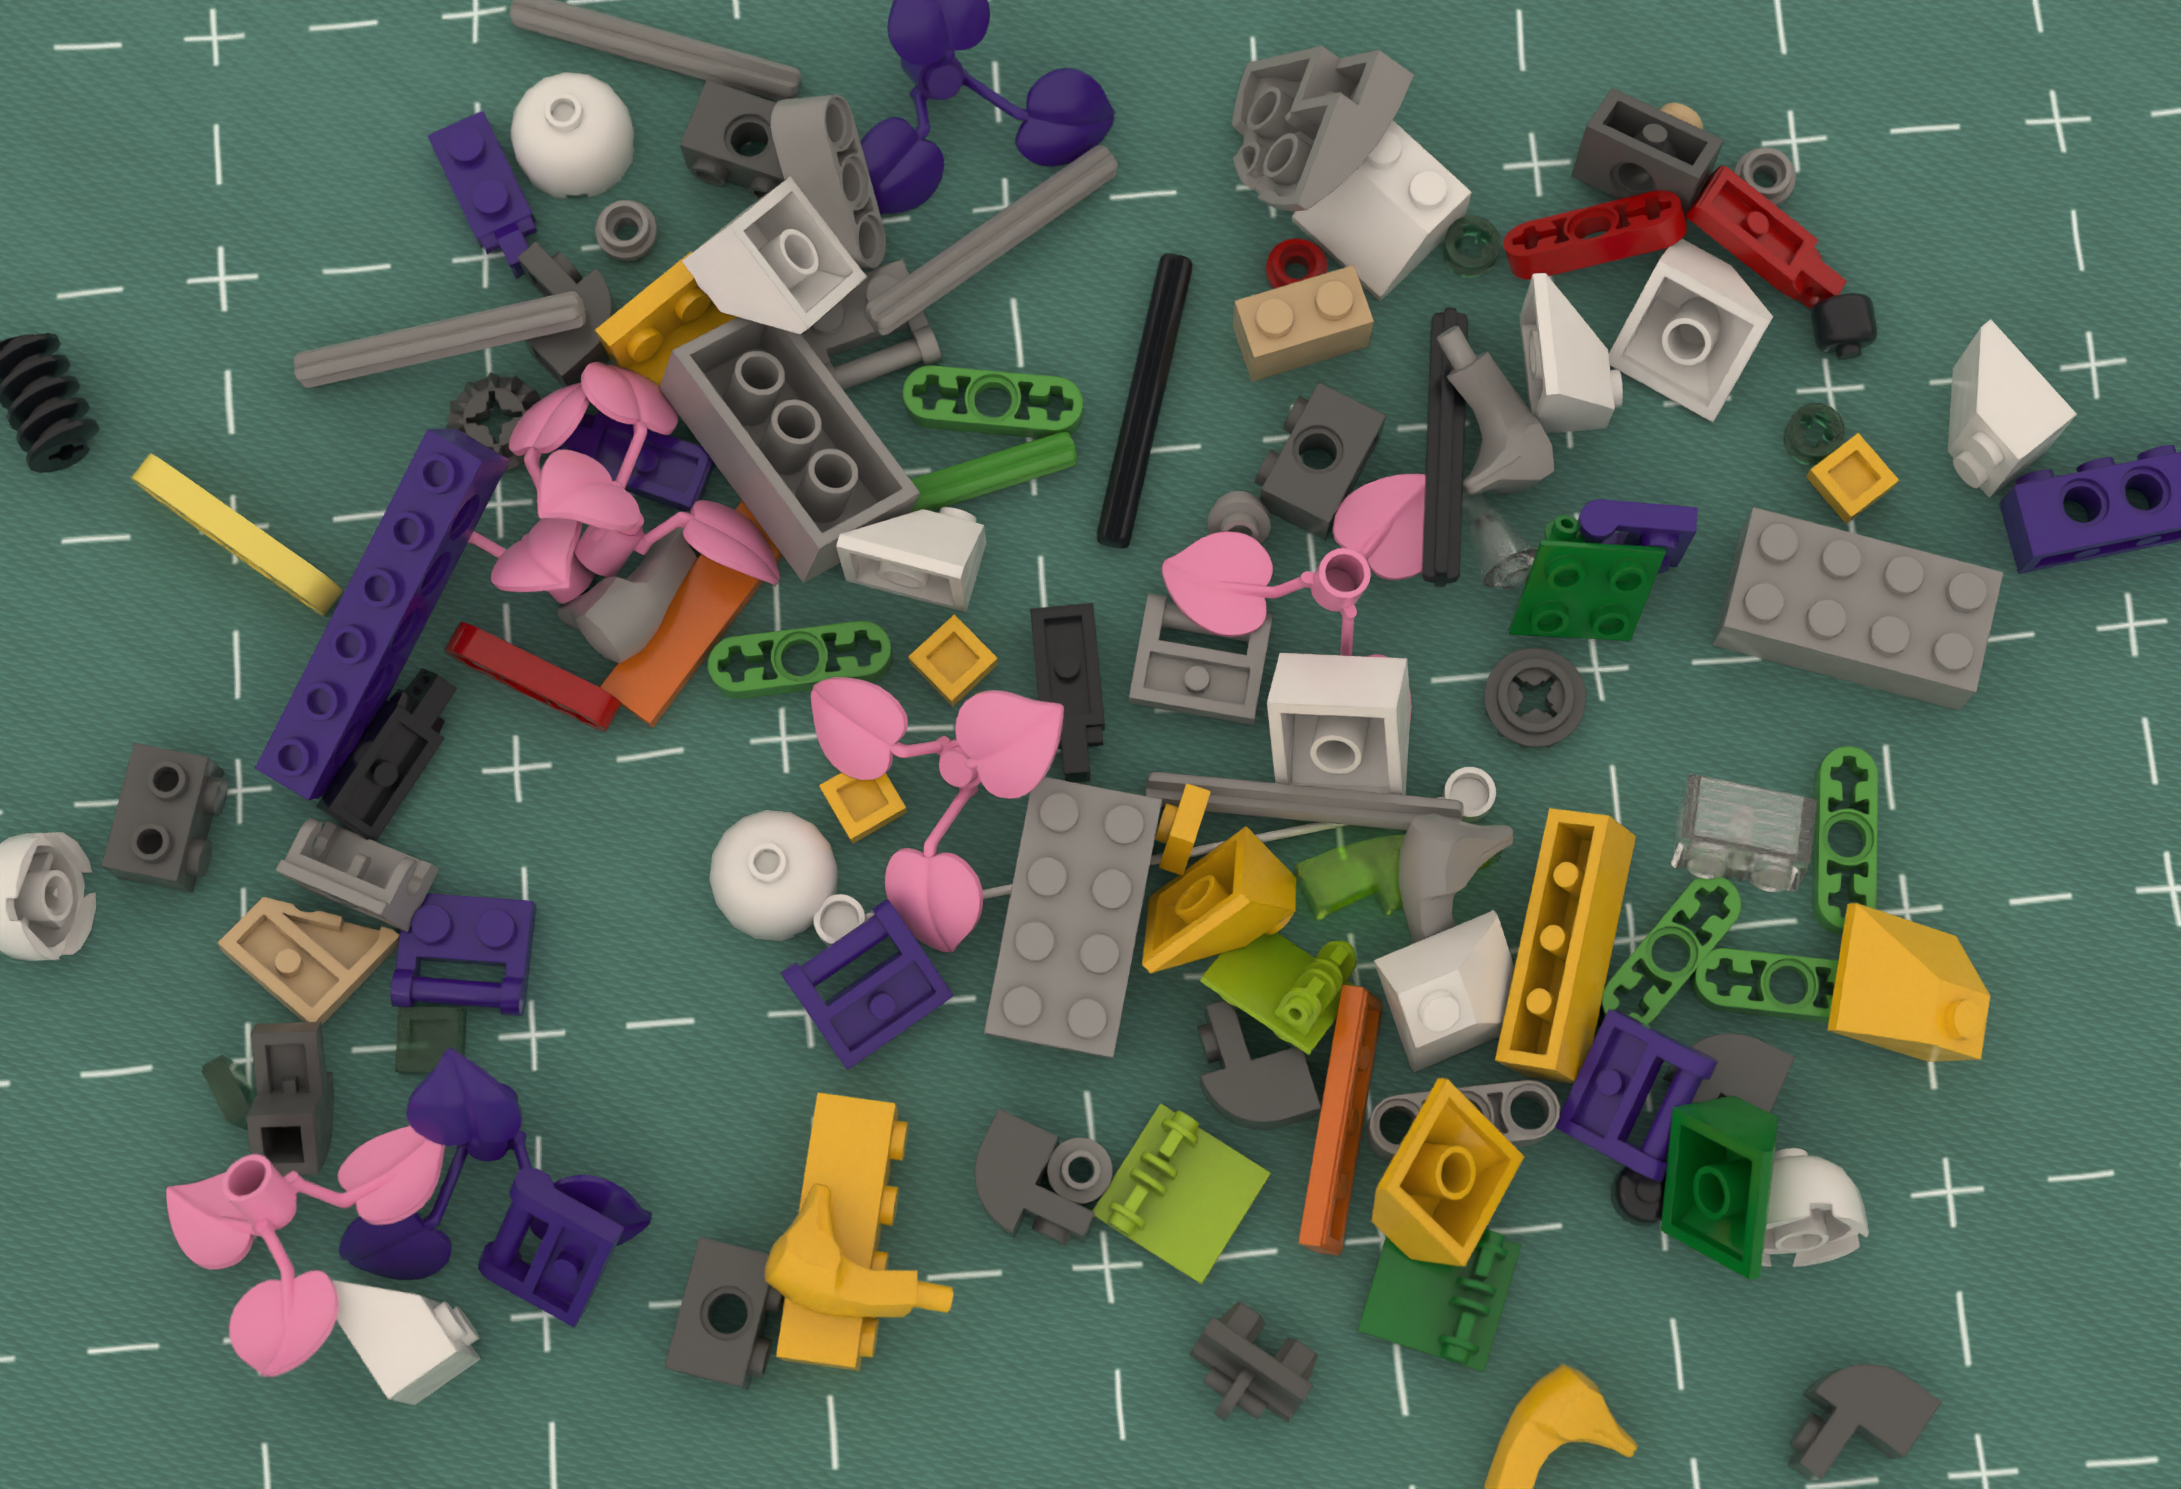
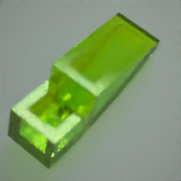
M1405 834L1378 837L1338 847L1296 864L1293 875L1296 877V884L1315 921L1321 920L1372 894L1384 917L1402 909L1398 873L1400 849ZM1505 849L1497 852L1481 865L1476 872L1497 863Z

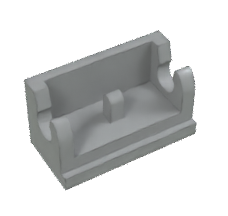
M309 818L300 828L285 860H280L275 871L305 890L408 933L413 915L421 907L439 868L429 862L419 860L371 839L366 840L360 835L329 821L326 822L321 830L323 823Z

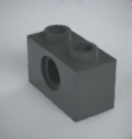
M706 80L680 144L687 169H690L691 173L699 180L714 186H724L726 182L747 188L748 192L758 200L785 181L771 132V115L776 103ZM751 141H759L767 145L756 156L746 157L737 153L741 146Z
M1611 88L1585 128L1571 177L1618 199L1659 190L1673 192L1680 198L1685 216L1706 180L1713 172L1724 140Z
M1319 382L1309 400L1299 396L1283 427L1284 431L1290 433L1281 453L1272 449L1269 451L1255 479V483L1262 486L1260 501L1267 508L1268 512L1326 541L1332 530L1337 509L1344 499L1351 494L1382 436L1386 415ZM1309 449H1321L1331 456L1333 463L1324 469H1312L1302 462L1300 455Z
M699 1237L664 1368L749 1390L752 1376L763 1378L772 1347V1339L763 1337L769 1311L779 1314L785 1296L765 1282V1266L769 1254ZM736 1297L742 1299L748 1311L745 1324L734 1333H720L714 1323L716 1307L727 1298Z

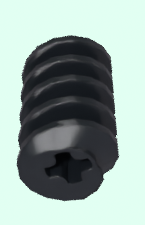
M52 333L26 334L0 342V403L3 408L8 410L6 417L10 426L18 431L16 440L22 451L27 452L26 462L30 470L38 473L67 469L82 460L90 450L86 442L96 436L100 430L96 420H79L87 414L90 406L86 398H70L77 393L80 384L76 377L62 376L71 365L67 356L60 354L52 355L61 345L58 336Z

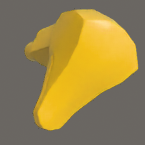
M817 1183L810 1189L802 1209L788 1230L774 1243L765 1266V1282L788 1300L827 1314L857 1317H905L913 1307L948 1313L953 1300V1288L951 1286L918 1281V1271L870 1270L858 1266L843 1257L832 1231L829 1212L830 1190L827 1185Z
M1561 1364L1537 1380L1516 1405L1499 1441L1484 1488L1533 1489L1540 1467L1547 1457L1561 1444L1589 1442L1613 1449L1628 1458L1633 1457L1638 1445L1618 1424L1606 1406L1598 1386L1580 1370Z

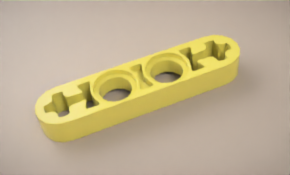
M150 453L130 477L135 484L151 497L319 615L325 617L342 595L343 590L329 577L159 457Z

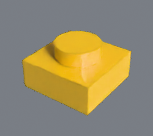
M1859 433L1810 469L1806 476L1845 524H1848L1892 490L1899 481Z
M955 614L908 656L909 663L952 707L999 665L998 658Z
M841 772L819 785L822 794L852 844L908 813L906 806L886 773L876 779L859 780Z
M1186 783L1179 807L1166 803L1154 839L1166 844L1159 865L1160 869L1183 876L1211 791Z

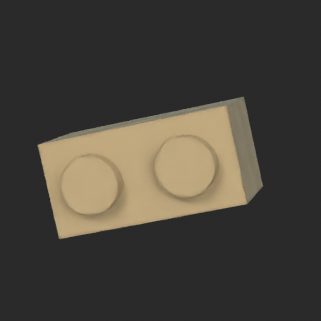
M1354 265L1242 298L1234 303L1233 329L1251 382L1369 347L1374 320Z

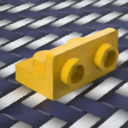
M692 251L595 329L610 361L615 366L640 373L659 386L661 385L672 350L737 318V316L720 312L710 297L698 286L693 275L683 264L682 260L689 256Z

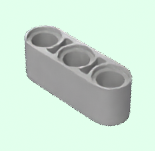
M838 94L790 98L778 101L771 115V132L784 180L791 176L861 269L879 266L883 261L886 251L885 231L849 103L843 96Z
M1523 1080L1457 1088L1516 1148L1528 1147L1539 1143L1555 1128L1559 1119L1560 1105L1556 1094L1547 1085L1539 1081ZM1431 1091L1394 1095L1385 1098L1375 1107L1366 1124V1138L1369 1147L1377 1156L1387 1161H1392L1400 1145L1388 1142L1382 1136L1379 1128L1380 1119L1392 1112L1401 1113L1407 1116L1413 1124ZM1518 1098H1530L1536 1101L1543 1112L1541 1127L1534 1130L1519 1127L1513 1121L1510 1114L1512 1101Z

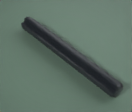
M1166 253L1159 260L1097 529L1098 543L1108 547L1125 549L1130 545L1193 264L1191 259L1182 255Z
M1445 308L1444 312L1435 313L1431 319L1421 575L1424 581L1434 583L1435 587H1445L1446 584L1457 582L1460 577L1466 401L1446 377L1454 368L1436 339L1444 331L1458 325L1468 341V317L1465 314L1457 313L1456 308Z

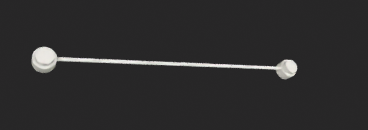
M1463 767L1450 775L1445 784L1442 797L1438 798L1459 800L1463 803L1464 807L1463 822H1474L1482 819L1490 811L1495 801L1496 787L1490 775L1482 769ZM1315 822L1256 834V837L1264 843L1347 825ZM1225 841L1193 847L1190 857L1208 854ZM1163 853L1152 855L1150 865L1160 864ZM1012 884L984 889L983 899L1011 894ZM832 895L826 898L821 909L814 914V927L822 942L830 946L874 916L872 912L865 914L860 903L848 895Z

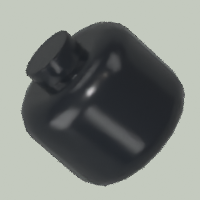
M1862 293L1835 295L1818 301L1811 309L1816 347L1825 353H1836L1838 360L1853 359L1861 356V349L1874 343L1877 338L1874 307L1869 296Z
M1625 1166L1616 1174L1611 1185V1201L1615 1211L1624 1221L1635 1226L1649 1227L1662 1222L1666 1175L1663 1181L1660 1182Z

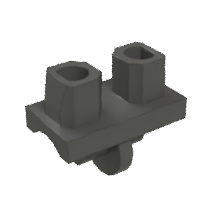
M1237 1302L1220 1320L1213 1317L1189 1355L1210 1369L1202 1383L1224 1397L1214 1413L1223 1421L1227 1419L1236 1405L1256 1420L1259 1419L1265 1408L1289 1422L1313 1387V1384L1308 1382L1318 1356L1316 1352L1300 1341L1287 1338L1275 1358L1252 1344L1266 1322L1260 1314L1242 1302Z

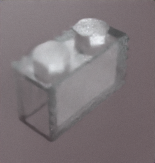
M1689 773L1678 804L1671 865L1675 869L1684 867L1691 874L1704 879H1715L1724 876L1726 879L1735 877L1739 882L1748 880L1755 887L1768 892H1779L1788 889L1790 892L1799 889L1811 862L1818 800Z

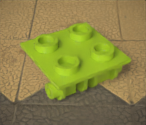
M1276 932L1272 935L1264 933L1245 947L1221 953L1201 977L1200 982L1217 992L1227 1003L1239 1007L1273 1030L1280 1039L1295 1045L1309 1055L1337 1019L1342 985L1356 986L1348 979L1356 968L1357 958L1353 946L1346 941H1330L1326 943L1316 958H1314Z
M1160 1103L1113 1177L1107 1190L1094 1207L1093 1212H1095L1096 1218L1202 1285L1271 1173L1199 1128L1200 1124L1187 1114L1179 1110L1175 1113Z

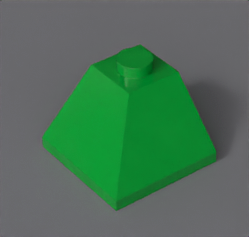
M1735 1095L1673 1107L1661 1231L1748 1280L1760 1278L1779 1117Z

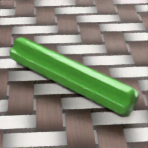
M1062 431L912 478L910 480L919 490L920 495L911 513L922 509L929 511L937 510L1074 467L1078 460L1074 441L1069 432Z

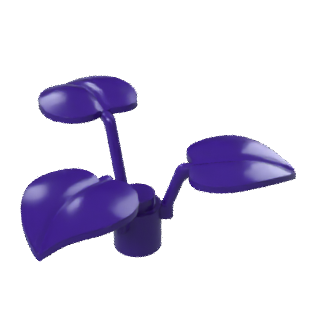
M894 0L888 17V38L893 49L901 57L900 61L903 71L915 84L909 96L915 103L918 124L914 130L905 119L890 117L871 128L860 143L880 214H896L909 211L925 203L936 191L943 176L944 156L942 151L934 142L925 139L930 131L926 104L928 98L932 100L949 99L957 94L961 86L968 87L1009 116L1023 121L1015 137L1017 150L1029 161L1048 167L1069 164L1096 145H1099L1114 122L1115 111L1101 85L1089 74L1074 68L1055 69L1039 78L1028 92L1026 99L1027 109L1017 107L972 77L966 69H963L962 64L955 57V50L970 49L980 43L986 35L990 22V9L987 0Z
M448 1048L444 1052L432 1072L414 1089L408 1100L406 1114L410 1126L416 1133L436 1144L457 1146L456 1152L433 1209L425 1218L422 1219L417 1213H414L396 1223L374 1225L365 1222L359 1216L348 1226L340 1239L339 1255L343 1260H348L352 1266L363 1271L390 1279L416 1280L437 1273L448 1263L451 1256L452 1243L445 1233L434 1228L439 1225L443 1218L468 1153L477 1160L490 1162L501 1159L511 1149L514 1150L520 1170L528 1167L532 1168L525 1146L526 1133L520 1131L522 1111L518 1104L517 1093L508 1085L499 1083L481 1067L452 1048ZM581 1174L565 1177L553 1183L556 1190L625 1227L616 1246L638 1235L649 1225L652 1219V1213L643 1209L629 1192L607 1179ZM534 1216L530 1229L542 1240L549 1224Z

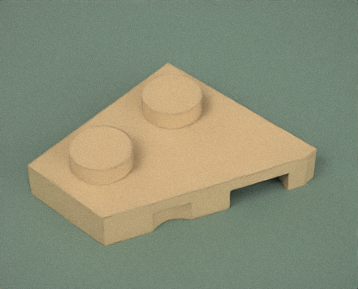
M262 897L218 942L220 951L302 1022H321L323 1025L397 949L400 935L390 928L381 926L380 930L344 922L342 916L322 911L304 912L298 910L293 904Z

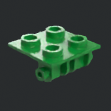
M1569 515L1557 516L1555 520L1550 521L1545 527L1544 540H1540L1509 627V635L1631 641L1665 556V547L1585 543L1583 535L1579 530V523L1574 517Z
M1485 1229L1465 1267L1412 1260L1386 1236L1357 1331L1484 1372L1522 1245L1505 1240L1506 1236Z

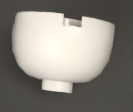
M565 72L546 77L528 89L514 109L511 140L519 167L534 187L554 198L568 199L567 195L578 196L587 193L588 198L601 195L622 179L633 161L635 150L633 145L635 133L628 108L608 84L589 74Z
M765 810L741 818L724 832L712 854L709 882L716 905L734 928L755 939L783 941L795 937L794 934L804 932L811 925L814 927V914L821 909L827 897L837 895L839 870L830 843L814 824L790 812Z
M26 833L9 837L0 843V951L14 959L28 961L57 960L61 955H73L81 949L91 932L96 911V893H89L84 897L85 882L82 873L93 872L89 859L78 842L65 833Z
M1789 1148L1776 1151L1761 1266L1772 1267L1770 1254L1797 1253L1792 1267L1832 1261L1860 1247L1858 1234L1860 1233L1867 1238L1869 1229L1865 1207L1859 1190L1845 1171L1828 1160L1817 1156H1808V1153L1803 1149Z

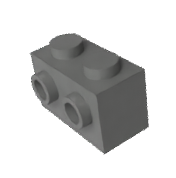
M134 743L101 867L119 879L193 893L197 877H204L210 864L212 844L210 840H207L212 817L213 815L219 816L226 802L228 784L227 780L223 778L224 770L209 757Z

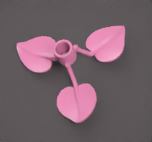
M593 362L587 365L581 375V385L590 403L606 416L624 424H632L634 435L615 481H612L609 472L602 464L585 454L572 450H557L553 452L543 465L538 479L537 507L539 518H562L588 524L589 526L579 539L574 552L578 560L586 568L604 577L616 576L634 550L642 555H646L653 543L676 528H684L683 536L686 541L704 556L776 587L780 574L766 538L751 520L728 506L707 500L696 501L691 508V514L678 512L647 534L643 532L644 518L640 513L636 500L625 488L646 439L647 429L663 435H670L678 423V414L659 389L660 386L642 374L627 368L606 365L601 362Z
M581 382L561 388L542 398L522 416L510 437L509 449L516 456L525 455L524 463L536 489L541 472L539 461L542 453H549L559 448L577 428L589 406L590 401L584 394ZM543 518L528 534L522 537L521 541L516 542L508 549L501 547L473 531L467 543L474 544L498 558L491 573V582L503 591H547L558 603L564 604L581 595L595 577V573L586 568L578 560L574 552L582 529V522L562 518Z
M1402 474L1385 477L1363 485L1348 495L1337 509L1332 527L1334 539L1342 548L1329 552L1322 559L1315 573L1305 571L1300 577L1278 586H1267L1272 577L1273 565L1265 548L1256 539L1246 534L1218 532L1197 540L1180 553L1163 562L1161 572L1166 588L1177 607L1193 623L1210 633L1226 637L1244 636L1257 631L1266 618L1265 598L1276 599L1303 588H1311L1315 601L1321 607L1329 611L1341 613L1340 655L1352 656L1354 618L1357 615L1355 604L1369 584L1370 570L1376 576L1386 580L1411 578L1422 570L1425 474ZM1373 654V655H1369V656H1367V657H1387V656L1380 655V654ZM1410 693V703H1411V710H1412L1411 693Z
M847 677L824 679L815 684L811 692L814 725L819 744L825 756L840 772L859 780H872L882 776L890 769L893 754L900 758L938 753L940 755L939 770L943 779L950 785L959 787V793L926 839L924 853L911 848L900 849L892 855L885 874L887 899L899 913L913 936L938 951L954 952L962 940L976 927L981 917L983 890L979 877L971 866L955 854L947 852L937 854L938 844L967 801L977 794V785L981 782L991 794L1008 799L1024 796L1039 785L1049 770L1059 745L1064 706L1058 703L1032 700L1006 691H984L972 696L960 708L956 720L955 739L951 740L946 736H941L935 741L905 745L898 741L906 733L908 727L907 714L900 703L889 692L873 683Z
M411 1126L377 1136L354 1150L341 1165L338 1180L346 1191L345 1193H337L303 1180L296 1171H292L283 1177L270 1161L261 1155L245 1156L233 1163L225 1173L206 1180L167 1187V1209L172 1231L183 1252L196 1265L212 1270L223 1269L237 1264L250 1251L255 1235L264 1238L280 1269L281 1281L268 1280L254 1286L241 1298L232 1313L229 1326L231 1344L237 1355L246 1364L257 1370L263 1377H273L288 1372L308 1360L322 1346L331 1333L337 1319L339 1297L330 1277L322 1271L315 1270L295 1278L294 1267L275 1233V1230L283 1228L293 1219L296 1213V1194L301 1192L340 1208H348L356 1204L358 1214L365 1222L370 1224L384 1225L396 1223L416 1213L433 1194L441 1173L445 1151L444 1145L427 1140L416 1133Z

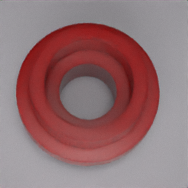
M1300 238L1288 239L1276 245L1270 252L1266 262V277L1272 289L1328 272L1327 259L1323 251L1313 242ZM1298 263L1303 265L1308 273L1301 279H1293L1286 274L1285 269L1290 264Z

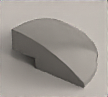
M1323 46L1248 62L1240 82L1232 119V126L1243 135V145L1238 154L1233 157L1235 169L1241 182L1250 189H1255L1259 194L1258 199L1271 207L1286 211L1308 210L1335 191L1351 176L1380 142L1397 114L1414 74L1380 50L1339 58Z

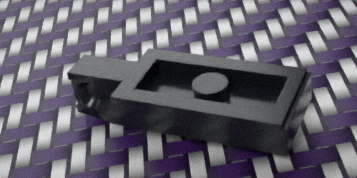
M1093 603L1032 608L1030 613L1038 701L1058 703L1064 706L1063 725L1057 750L1062 749L1065 781L1073 783L1090 781L1088 747L1103 746L1102 731L1105 730Z
M422 668L405 691L397 689L390 697V701L387 700L316 807L366 840L377 841L444 740V737L439 733L445 720L439 717L457 688L437 673Z

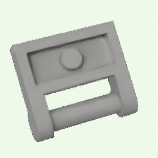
M903 259L864 273L867 277L801 334L843 390L921 361L924 366L942 361L938 343L924 310L888 335H879L865 317L867 303L909 275ZM908 328L912 335V338L836 367L832 366L829 357Z
M1148 593L1129 693V704L1254 725L1273 614L1266 613L1262 626L1255 632L1237 637L1219 636L1193 623L1181 612L1176 604L1167 603V596ZM1162 627L1249 642L1247 655L1160 640Z

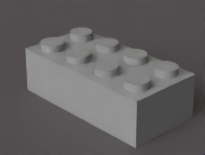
M737 317L672 350L659 389L803 583L841 563L836 548L839 534L911 513L920 495L919 490L801 334Z
M1753 507L1740 529L1712 646L1960 710L1977 691L2004 572Z
M1044 777L1039 785L1030 791L985 1024V1035L1113 1059L1162 799Z

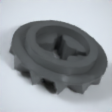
M490 372L485 379L475 383L466 382L464 391L456 400L450 401V414L446 429H458L509 459L510 462L505 471L524 464L525 456H516L509 449V441L513 430L522 416L541 399L536 390H533L517 376L513 378L501 377ZM493 401L497 402L505 416L515 417L512 418V421L502 424L499 444H496L495 438L486 425H477L480 423V420H486L490 417V408H493Z
M1542 648L1521 649L1504 657L1491 671L1484 688L1485 715L1490 718L1500 737L1508 738L1519 744L1522 749L1528 747L1550 748L1570 736L1580 723L1586 707L1584 682L1573 664L1560 654ZM1551 681L1553 684L1550 686L1544 701L1545 705L1550 709L1549 713H1543L1535 708L1528 714L1525 712L1519 717L1517 714L1524 699V696L1518 690L1519 686L1521 688L1525 686L1528 690L1534 691L1539 686L1544 687Z

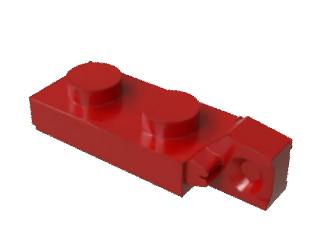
M1720 165L1710 174L1685 214L1686 218L1778 291L1783 292L1784 295L1792 299H1796L1810 309L1822 299L1839 295L1847 280L1821 260L1822 256L1815 248L1818 242L1816 237L1727 166L1723 167Z

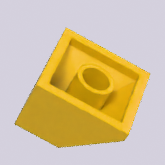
M1247 826L1186 869L1183 876L1178 875L1149 896L1142 965L1150 973L1242 948L1264 933L1272 935L1278 932L1290 921L1296 910V877Z
M1858 903L1847 904L1827 1031L1927 1062L1981 1060L1990 994L1957 936Z
M1438 1078L1376 1188L1371 1222L1412 1260L1465 1267L1525 1156L1448 1079Z

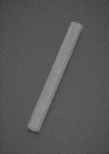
M513 0L511 5L510 18L512 23L520 28L703 80H709L777 101L796 98L800 90L802 77L800 71L795 67L558 0Z
M1096 145L867 303L865 307L867 321L879 335H888L1114 178L1118 168L1116 158L1105 146Z
M569 291L299 352L293 358L295 367L293 372L296 380L300 381L303 387L311 388L580 328L586 323V308L583 299H580L577 292Z
M1164 772L1150 773L1146 784V796L1162 799L1161 807H1165L1166 803L1179 807L1186 783L1209 790L1211 793L1205 811L1396 830H1408L1415 815L1435 813L1463 822L1464 817L1463 803L1459 800Z

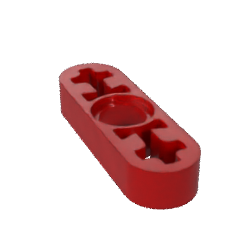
M1659 190L1524 222L1507 233L1503 246L1513 275L1520 279L1531 280L1532 275L1536 273H1546L1548 276L1668 248L1684 237L1687 232V223L1680 198L1673 192ZM1607 231L1598 237L1583 239L1593 233Z
M459 622L444 649L448 655L467 667L599 731L606 732L621 705V702L616 697L600 687L465 622Z

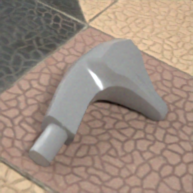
M1458 325L1441 333L1436 339L1454 368L1446 377L1473 409L1482 435V441L1475 450V465L1470 475L1462 483L1466 493L1478 494L1489 491L1499 496L1523 492L1543 482L1555 470L1553 447L1538 418L1529 410L1488 351L1476 356Z
M676 528L653 543L641 564L626 579L610 576L597 583L585 594L562 604L558 608L559 619L569 627L581 632L591 646L608 660L622 663L641 652L657 633L671 601L697 559L691 545L683 536L684 528Z
M1435 813L1415 815L1402 841L1398 873L1402 905L1413 944L1455 927L1452 916L1455 893L1467 885L1481 865L1497 852L1512 845L1514 836L1513 829L1510 826L1497 824L1479 826L1452 820Z

